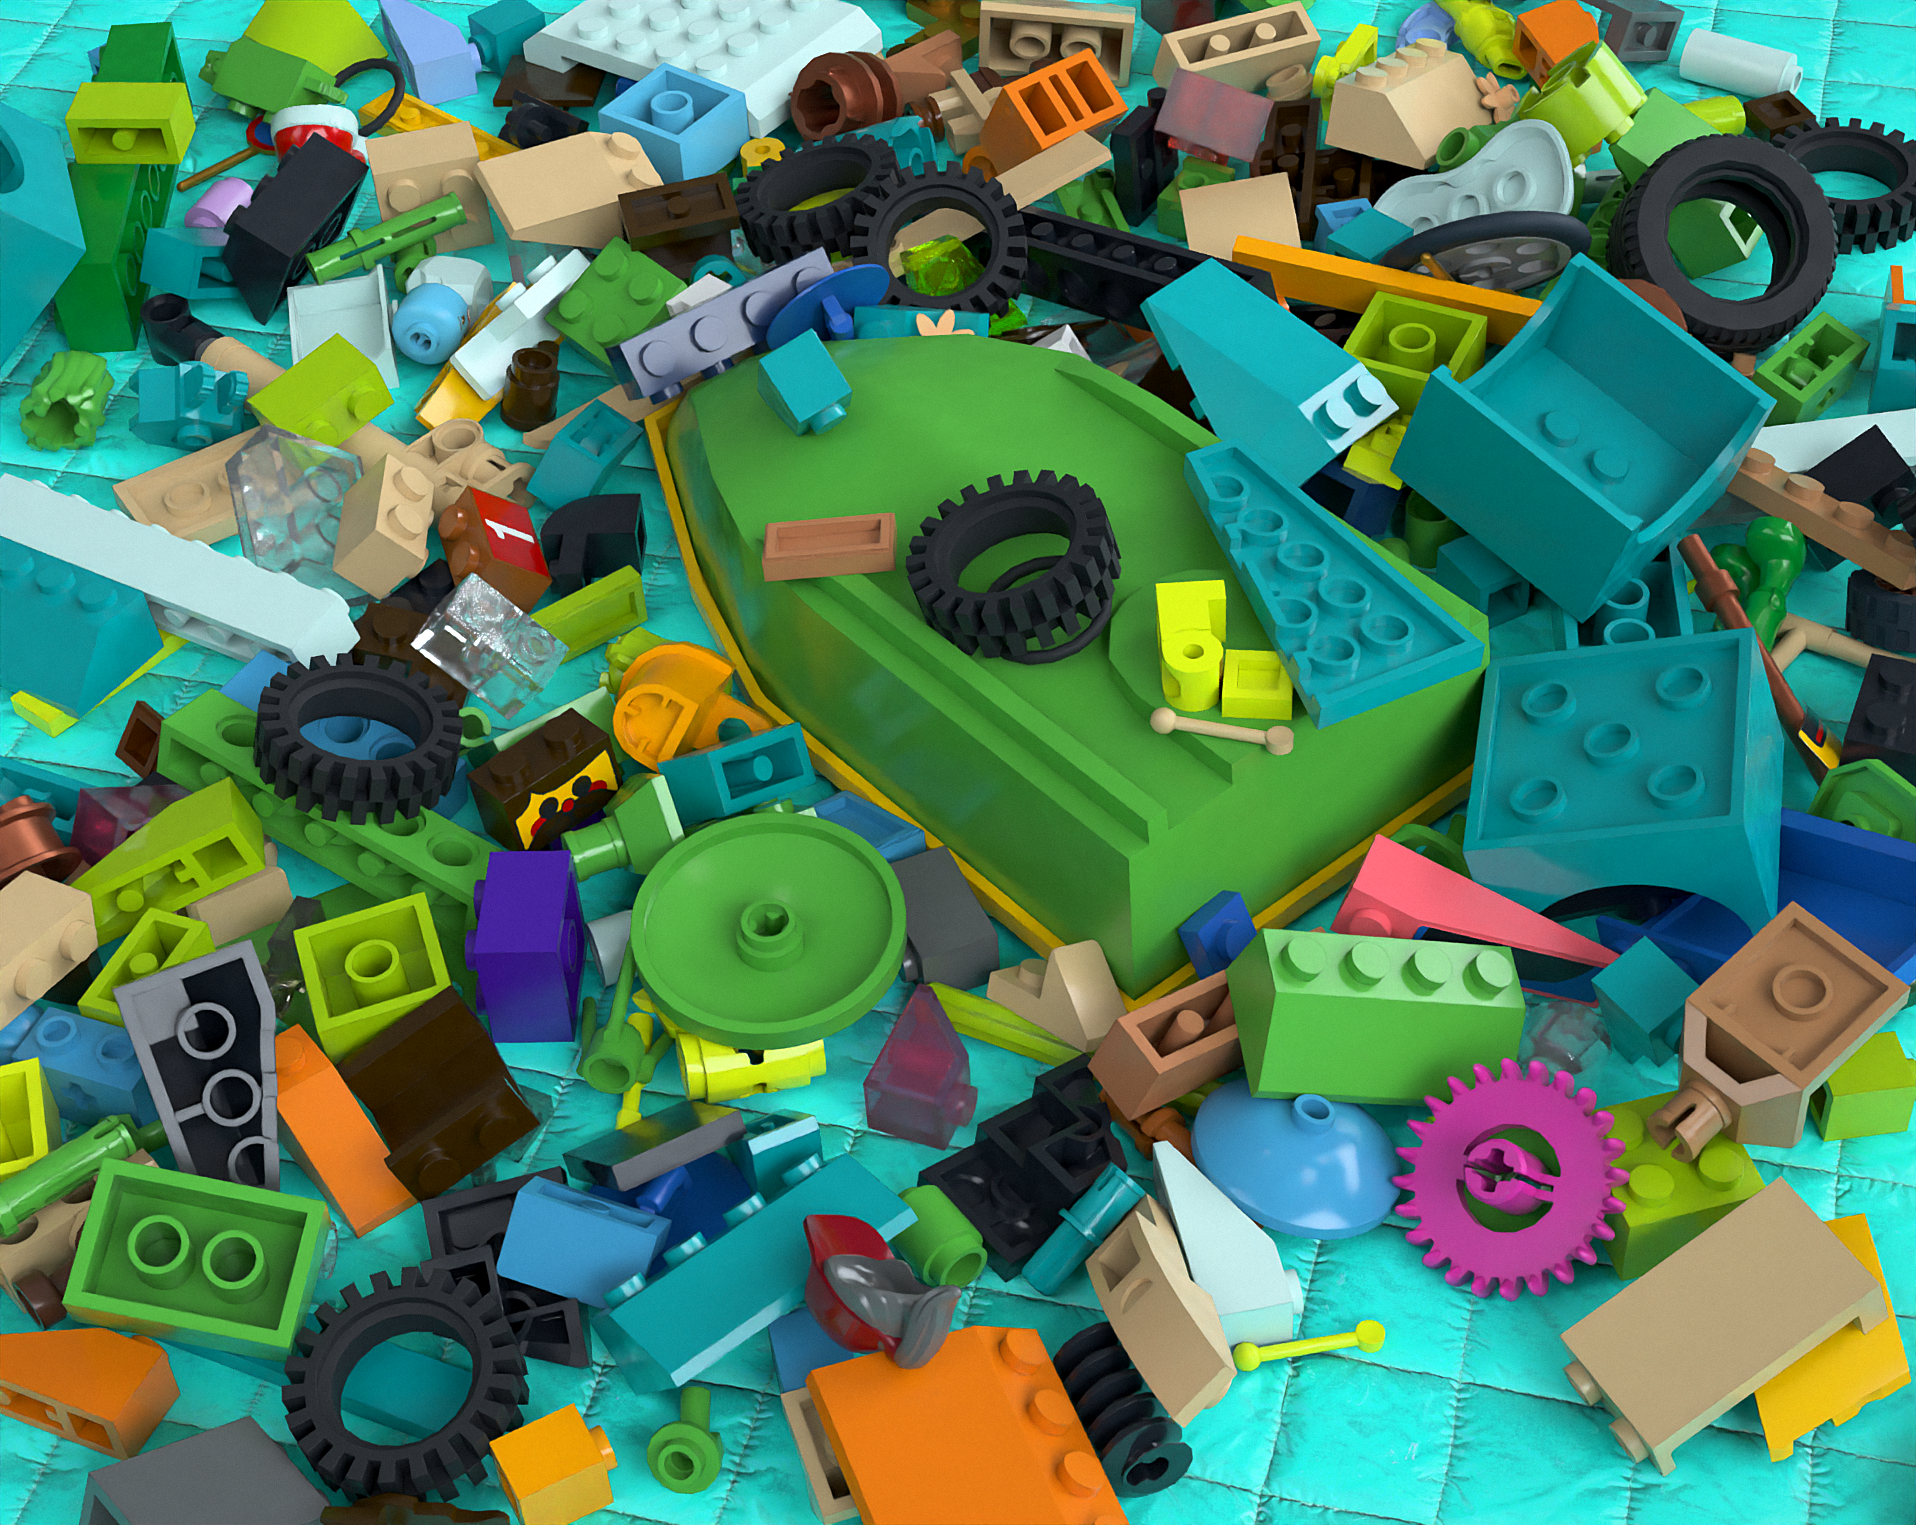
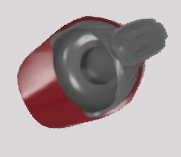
M811 1214L806 1216L802 1223L810 1250L811 1263L805 1285V1301L809 1312L819 1327L830 1339L847 1351L867 1355L883 1351L891 1361L895 1362L900 1368L907 1370L918 1369L926 1365L942 1347L948 1335L954 1309L962 1296L959 1286L940 1285L932 1288L918 1282L914 1278L910 1265L903 1260L895 1259L878 1231L858 1218L829 1214Z

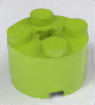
M1600 39L1598 44L1594 40L1584 44L1547 72L1550 79L1543 85L1541 93L1533 85L1517 104L1515 113L1521 120L1537 119L1552 124L1561 134L1566 144L1573 170L1589 157L1592 152L1590 148L1602 139L1609 145L1624 136L1634 125L1630 115L1636 112L1647 101L1648 97L1645 95L1644 89L1606 43Z

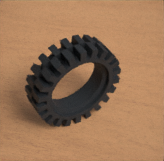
M1838 117L1826 118L1824 128H1821L1815 119L1804 121L1803 131L1797 126L1792 125L1785 129L1784 136L1780 134L1775 135L1771 139V144H1773V147H1779L1785 150V153L1788 155L1791 154L1795 157L1796 162L1803 164L1809 173L1824 171L1857 173L1879 181L1892 191L1880 197L1864 200H1846L1827 196L1830 203L1828 207L1832 209L1835 216L1833 220L1837 225L1835 234L1838 236L1839 254L1851 255L1852 245H1859L1863 254L1875 253L1876 242L1885 250L1896 247L1897 238L1904 243L1912 238L1913 230L1916 231V140L1912 139L1904 142L1905 133L1894 129L1888 135H1884L1885 124L1873 122L1869 130L1861 128L1862 119L1850 118L1848 127L1840 126Z
M845 133L841 141L837 142L834 134L823 136L821 145L814 146L812 139L802 142L803 150L796 153L790 147L779 152L781 156L780 161L768 158L760 163L763 171L751 170L746 175L748 182H740L736 188L738 194L734 195V200L739 213L741 228L755 258L760 256L761 262L770 264L775 260L777 266L804 252L823 247L829 262H831V253L840 251L842 258L852 255L850 248L851 236H856L853 223L857 213L864 216L866 214L863 204L864 200L870 193L879 198L882 195L879 183L887 177L895 185L902 181L899 172L901 169L893 147L888 146L887 141L882 138L875 141L874 135L864 134L858 140L856 133ZM855 188L841 198L825 205L806 210L789 211L801 202L819 194Z
M935 161L923 162L925 173L914 176L911 166L899 170L902 181L896 185L887 177L879 183L882 195L877 198L870 193L864 200L863 204L866 214L864 216L857 213L853 223L856 236H851L850 242L853 266L877 264L884 267L889 274L890 283L888 289L877 305L889 304L990 313L989 328H991L990 316L995 313L1002 319L1010 311L1009 298L1018 300L1022 292L1021 278L1027 279L1029 268L1027 262L1029 252L1024 222L1021 213L1018 214L1017 204L1012 195L1008 193L1005 196L1002 184L994 177L987 183L984 180L983 170L971 165L968 174L962 173L960 162L947 161L946 171H937ZM943 208L963 211L976 218L986 228L992 239L991 257L984 272L974 283L950 295L930 296L907 288L894 276L889 267L890 246L896 233L907 221L917 214L931 209Z
M1041 469L1035 483L1032 482L1028 470L1014 471L1013 483L1004 486L1000 474L986 478L990 490L982 494H978L974 485L971 484L960 490L965 503L958 506L947 498L937 506L942 520L927 516L920 524L924 536L912 537L909 544L912 555L906 556V568L909 573L907 577L926 623L953 645L956 643L958 648L967 655L972 656L980 645L985 658H999L1003 643H1008L1013 656L1027 654L1026 640L1034 637L1038 638L1041 649L1054 645L1056 643L1051 633L1052 630L1060 626L1068 636L1076 633L1081 629L1076 614L1080 613L1093 620L1101 611L1097 598L1110 600L1115 591L1112 579H1120L1121 566L1118 559H1121V555L1100 497H1096L1094 489L1087 483L1080 487L1077 477L1065 474L1058 482L1053 470ZM1050 533L1060 535L1070 541L1066 554L1053 568L1039 578L1020 587L1000 592L976 593L958 586L962 571L973 559L990 547L1007 539L1026 534Z
M337 653L336 666H330L324 655L311 657L309 669L297 661L288 665L287 676L277 672L270 680V687L264 686L261 692L253 744L255 767H260L259 776L265 785L275 783V795L284 801L297 794L295 808L307 814L318 803L323 805L321 819L336 822L339 810L351 812L350 824L365 825L367 812H375L380 825L394 823L396 808L406 820L419 816L420 805L431 810L438 805L440 795L446 797L451 789L452 780L454 781L463 730V719L458 718L459 707L456 701H447L448 691L441 684L428 688L430 676L421 671H417L410 678H405L407 665L393 660L388 670L378 668L379 656L367 654L365 655L364 666L353 665L351 653ZM336 716L361 717L376 720L398 729L413 740L416 748L410 753L396 758L358 760L338 756L317 747L302 736L300 729L310 722Z
M416 1266L402 1267L401 1285L393 1286L386 1270L369 1275L374 1293L362 1298L353 1282L339 1291L348 1306L338 1314L327 1302H324L314 1312L322 1327L319 1334L306 1327H302L294 1341L303 1354V1358L288 1355L284 1367V1372L292 1384L281 1386L282 1402L289 1412L288 1415H285L289 1430L313 1470L318 1472L324 1484L335 1493L341 1488L349 1502L354 1503L358 1499L389 1492L417 1497L419 1502H427L426 1492L437 1489L443 1502L446 1503L460 1496L453 1480L466 1473L474 1486H476L489 1476L481 1462L487 1454L492 1457L489 1442L503 1436L505 1431L512 1432L523 1426L525 1420L518 1405H528L530 1389L523 1377L529 1375L526 1362L506 1317H503L498 1304L488 1293L482 1297L476 1283L463 1276L456 1286L450 1272L438 1268L433 1269L428 1283L425 1282L419 1267ZM410 1332H434L451 1337L467 1349L473 1361L472 1383L467 1398L457 1414L439 1431L420 1441L400 1446L377 1445L361 1440L344 1427L341 1417V1395L345 1383L358 1361L376 1345L394 1336Z

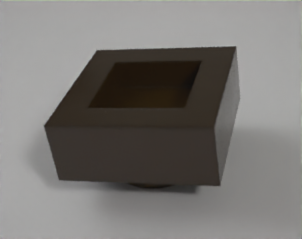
M1789 90L1743 103L1746 126L1762 142L1767 141L1771 143V139L1777 134L1784 136L1785 129L1792 125L1797 126L1803 131L1804 121L1816 120L1817 118Z

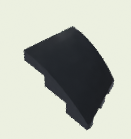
M1086 1053L1037 1076L1031 1098L979 1123L973 1145L919 1172L917 1187L924 1185L939 1187L980 1232L983 1239L982 1247L987 1252L986 1263L1005 1283L1022 1273V1269L1065 1220L1059 1214V1211L1062 1208L1069 1211L1078 1199L1095 1183V1180L1106 1169L1110 1161L1126 1174L1128 1164L1119 1139L1111 1132L1112 1117L1107 1102L1100 1101L1093 1080V1073L1087 1067L1091 1058Z
M561 1166L421 1201L432 1259L420 1262L421 1273L425 1282L429 1283L434 1268L449 1271L456 1286L464 1276L477 1284L482 1297L488 1293L498 1304L503 1317H506L523 1356L578 1369L593 1367L588 1304L579 1302L577 1298L570 1299L500 1276L496 1270L518 1191L535 1176L569 1186L566 1171ZM433 1332V1334L436 1336L452 1339L451 1337H447Z

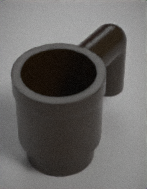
M543 340L538 343L537 348H523L513 354L512 362L506 369L504 393L500 406V418L509 427L523 432H531L556 420V403L560 375L557 371L560 346L556 342Z

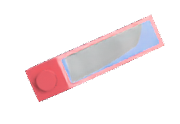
M1378 833L1355 873L1330 927V930L1338 934L1511 947L1522 991L1592 1008H1597L1599 1003L1591 979L1621 956Z

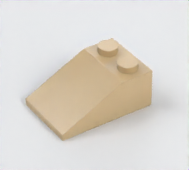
M588 131L477 162L473 169L476 179L510 239L604 249L615 235L622 239L618 194L664 185L638 140L623 132L607 134Z

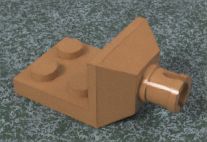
M1790 902L1685 999L1678 1053V1093L1664 1107L1657 1109L1647 1118V1128L1652 1138L1665 1150L1678 1137L1681 1143L1672 1150L1671 1157L1683 1163L1691 1162L1700 1153L1701 1148L1718 1132H1722L1735 1143L1792 1149L1802 1139L1810 1095L1907 1004L1911 987L1796 902Z

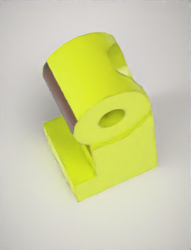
M1224 580L1155 584L1156 635L1163 695L1172 707L1188 712L1207 710L1215 706L1222 698L1224 650L1221 642H1226V593Z

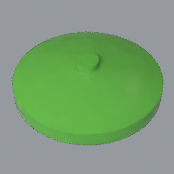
M783 812L757 813L727 819L710 825L682 840L669 850L649 872L639 889L631 914L630 936L636 970L644 990L657 1008L676 1025L704 1040L723 1046L750 1050H777L797 1047L829 1037L859 1020L882 999L893 984L905 956L907 917L904 895L892 867L861 836L836 823L814 816Z

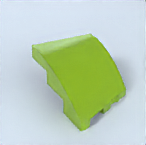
M266 0L242 35V38L308 60L334 77L356 62L370 58L387 59L389 56L376 35L347 0ZM366 70V71H363V72H359L358 74H356V75H354L353 77H351V78H349L348 80H346L344 83H346V82H348V81H350V80H352V79H354V78H356V77H358V76H360V75H362V74H364V73H366V72H368V71H370V70Z

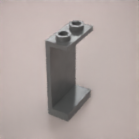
M1580 0L1612 14L1603 41L1621 62L1668 60L1685 11L1659 0Z

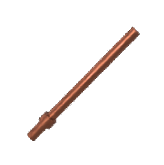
M1692 534L1679 541L1676 548L1697 582L1694 591L1705 610L1709 613L1715 612L1725 630L1753 627L1737 600L1740 596L1738 587L1727 570H1719L1700 536ZM1755 630L1778 719L1820 788L1830 769L1799 737L1798 733L1803 725L1806 713Z

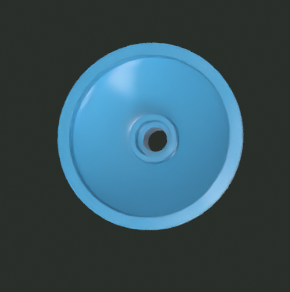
M1245 1077L1228 1082L1211 1092L1200 1105L1192 1125L1191 1148L1200 1172L1250 1219L1282 1233L1318 1240L1345 1239L1361 1235L1380 1225L1389 1216L1401 1191V1188L1395 1186L1391 1181L1394 1176H1403L1402 1165L1395 1151V1146L1380 1124L1358 1103L1329 1102L1325 1098L1314 1094H1304L1296 1100L1252 1098L1248 1078Z

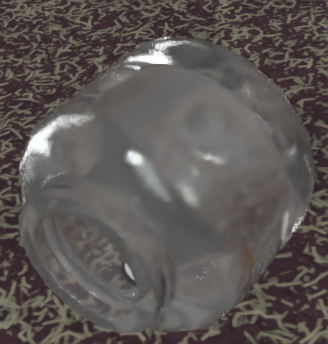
M1563 1000L1545 1001L1531 1011L1523 1024L1516 1063L1522 1071L1524 1080L1529 1072L1528 1066L1531 1061L1537 1060L1543 1063L1548 1069L1549 1085L1553 1082L1557 1071H1567L1574 1078L1573 1097L1583 1087L1592 1090L1611 1057L1613 1051L1611 1036L1603 1022L1587 1006Z

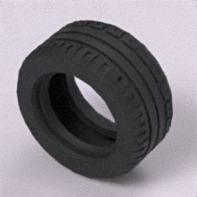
M1724 133L1722 136L1720 134H1710L1709 137L1703 135L1695 140H1686L1682 144L1674 146L1670 151L1663 153L1640 176L1624 196L1616 209L1617 212L1614 214L1608 229L1609 238L1606 240L1605 246L1608 250L1605 253V259L1608 263L1606 269L1616 279H1642L1663 288L1680 306L1687 325V333L1691 334L1692 337L1725 362H1731L1734 352L1757 355L1759 352H1763L1771 345L1779 342L1800 324L1821 301V298L1828 289L1827 286L1833 278L1832 273L1836 268L1835 259L1838 256V248L1836 246L1839 243L1838 236L1835 234L1837 225L1833 220L1835 216L1832 209L1828 207L1830 203L1827 196L1823 194L1824 190L1820 184H1816V179L1812 173H1809L1803 164L1796 162V158L1791 154L1785 153V150L1779 147L1775 148L1773 144L1767 141L1762 142L1760 138L1751 137L1749 139L1746 135L1742 134L1737 136L1732 133ZM1707 198L1729 202L1750 214L1766 234L1773 256L1771 282L1765 293L1761 296L1736 301L1712 297L1692 285L1675 265L1667 240L1672 210L1680 203Z

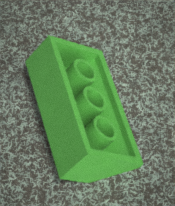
M1262 928L1225 970L1252 1098L1296 1100L1301 1095L1314 1094L1325 1098L1329 1102L1429 1107L1425 1103L1424 1097L1431 1095L1450 1105L1454 1100L1451 1088L1447 1084V1077H1456L1466 1083L1471 1089H1474V1064L1479 1063L1490 1069L1497 1081H1499L1502 1072L1501 1060L1504 1058H1509L1515 1062L1517 1060L1527 1008L1511 947Z

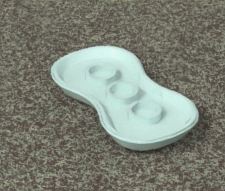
M1537 119L1521 120L1503 128L1475 156L1453 170L1439 174L1417 175L1398 181L1382 194L1373 209L1413 228L1414 236L1452 221L1498 212L1529 210L1569 215L1574 200V180L1569 152L1561 134L1552 124Z

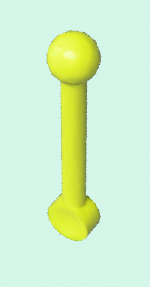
M1364 1320L1357 1325L1356 1330L1353 1332L1258 1347L1251 1342H1243L1236 1346L1232 1353V1358L1236 1368L1241 1371L1250 1372L1255 1370L1261 1362L1357 1346L1361 1351L1374 1353L1383 1347L1385 1329L1377 1321Z

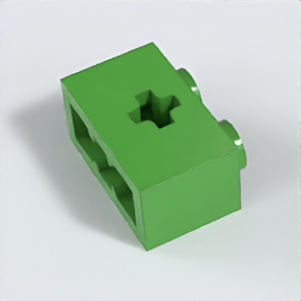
M1825 311L1820 313L1755 371L1752 382L1777 400L1763 427L1815 421L1850 389L1871 343Z

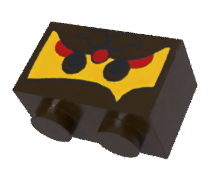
M572 707L559 716L548 720L543 726L506 750L497 753L489 761L466 775L485 832L508 851H539L560 837L562 833L569 831L604 808L623 785L609 734Z

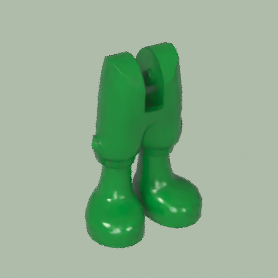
M1767 516L1751 521L1745 535V547L1737 544L1723 543L1714 546L1710 550V555L1719 570L1725 569L1729 572L1740 591V596L1737 599L1771 654L1776 635L1787 617L1786 598L1794 581L1798 579L1804 568L1808 544L1804 534L1793 523L1782 518ZM1716 616L1711 632L1724 631L1723 625Z

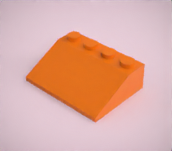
M974 1325L949 1332L944 1344L926 1365L918 1369L907 1370L900 1368L895 1362L886 1357L883 1351L811 1370L804 1380L864 1525H1130L1036 1329Z

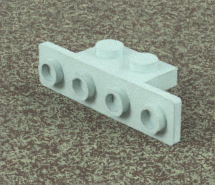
M578 249L572 250L559 263L552 255L545 259L526 276L533 285L527 290L519 282L495 304L502 312L450 357V363L483 400H489L504 387L506 369L511 364L512 356L517 350L537 348L540 341H555L560 336L544 318L591 264Z

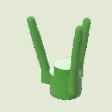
M630 935L626 944L609 1019L604 1027L597 1030L595 998L588 996L583 1000L582 1054L576 1072L579 1076L584 1077L590 1086L608 1094H621L629 1091L636 1081L643 1084L650 1083L656 1065L676 1041L675 1038H670L664 1031L648 1052L645 1053V1045L638 1029L624 1022L636 972Z

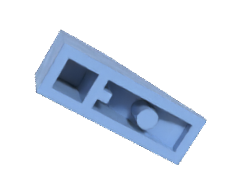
M377 0L384 35L416 98L430 105H435L478 94L475 74L482 72L480 56L475 43L467 44L458 26L407 0Z

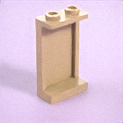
M1780 1176L1559 1335L1571 1361L1562 1370L1575 1391L1589 1407L1601 1400L1616 1420L1609 1424L1608 1427L1631 1460L1638 1464L1647 1457L1658 1472L1665 1477L1676 1469L1671 1456L1674 1449L1852 1321L1865 1335L1889 1318L1881 1284L1783 1177Z

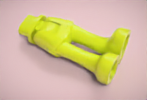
M1433 0L1454 19V32L1456 36L1462 40L1465 49L1475 56L1476 61L1484 67L1492 69L1496 75L1518 80L1527 75V70L1512 52L1516 20L1509 12L1498 8L1491 0Z

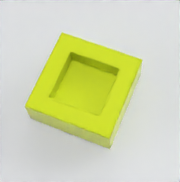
M1226 649L1222 690V717L1292 720L1294 685L1276 651Z

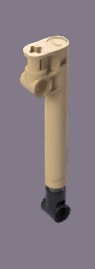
M172 293L161 294L148 299L140 308V316L152 358L157 364L174 367L186 361H201L212 365L214 370L228 373L232 370L247 373L250 384L248 396L244 402V409L252 414L254 412L247 400L287 371L237 339L225 337L222 333L191 314L186 298ZM458 418L446 421L410 445H406L376 425L368 422L323 457V459L356 480H359L386 453L405 465L418 469L426 479L435 484L431 510L434 511V518L430 525L435 530L438 528L444 510L449 505L455 504L467 485L527 507L528 510L537 499L536 496L525 490L536 468L526 462L511 464L506 461L505 455L501 450L485 441L482 426L471 419Z

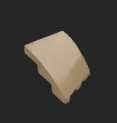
M1287 172L1179 190L1189 250L1232 261V250L1237 235L1302 248Z

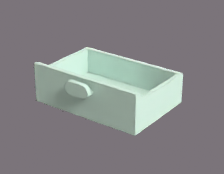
M382 264L376 265L366 276L327 281L321 286L314 283L287 288L293 365L333 335L339 333L376 364L388 389L400 387L395 342L391 331L393 316L399 308L398 300H392V304H390Z

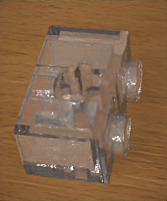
M474 572L465 577L437 604L411 644L507 720H510L545 689L569 650L568 646Z

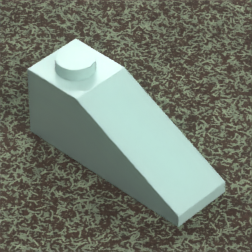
M1168 1141L1153 1143V1188L1157 1201L1168 1210L1190 1280L1213 1298L1231 1355L1236 1346L1243 1342H1251L1258 1347L1292 1342L1293 1315L1301 1314L1304 1311L1301 1285L1295 1269L1283 1270L1275 1242Z

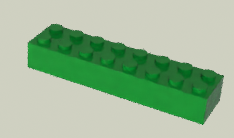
M172 22L111 25L106 46H101L99 50V72L92 75L91 82L185 83L191 109L193 110ZM76 158L74 162L68 163L67 168L86 246V252L54 295L56 301L54 305L55 325L59 333L66 334L70 351H87L89 353L136 351L142 327L140 308L148 300L151 285L139 281L148 228H165L180 164H77Z

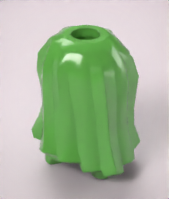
M87 351L55 352L52 359L42 366L41 372L34 378L30 394L21 401L20 408L18 409L22 418L20 423L21 431L28 437L26 444L32 450L41 452L46 448L57 452L60 447L68 450H78L80 446L93 447L97 426H103L106 420L103 411L107 404L109 391L115 382L107 370V360Z

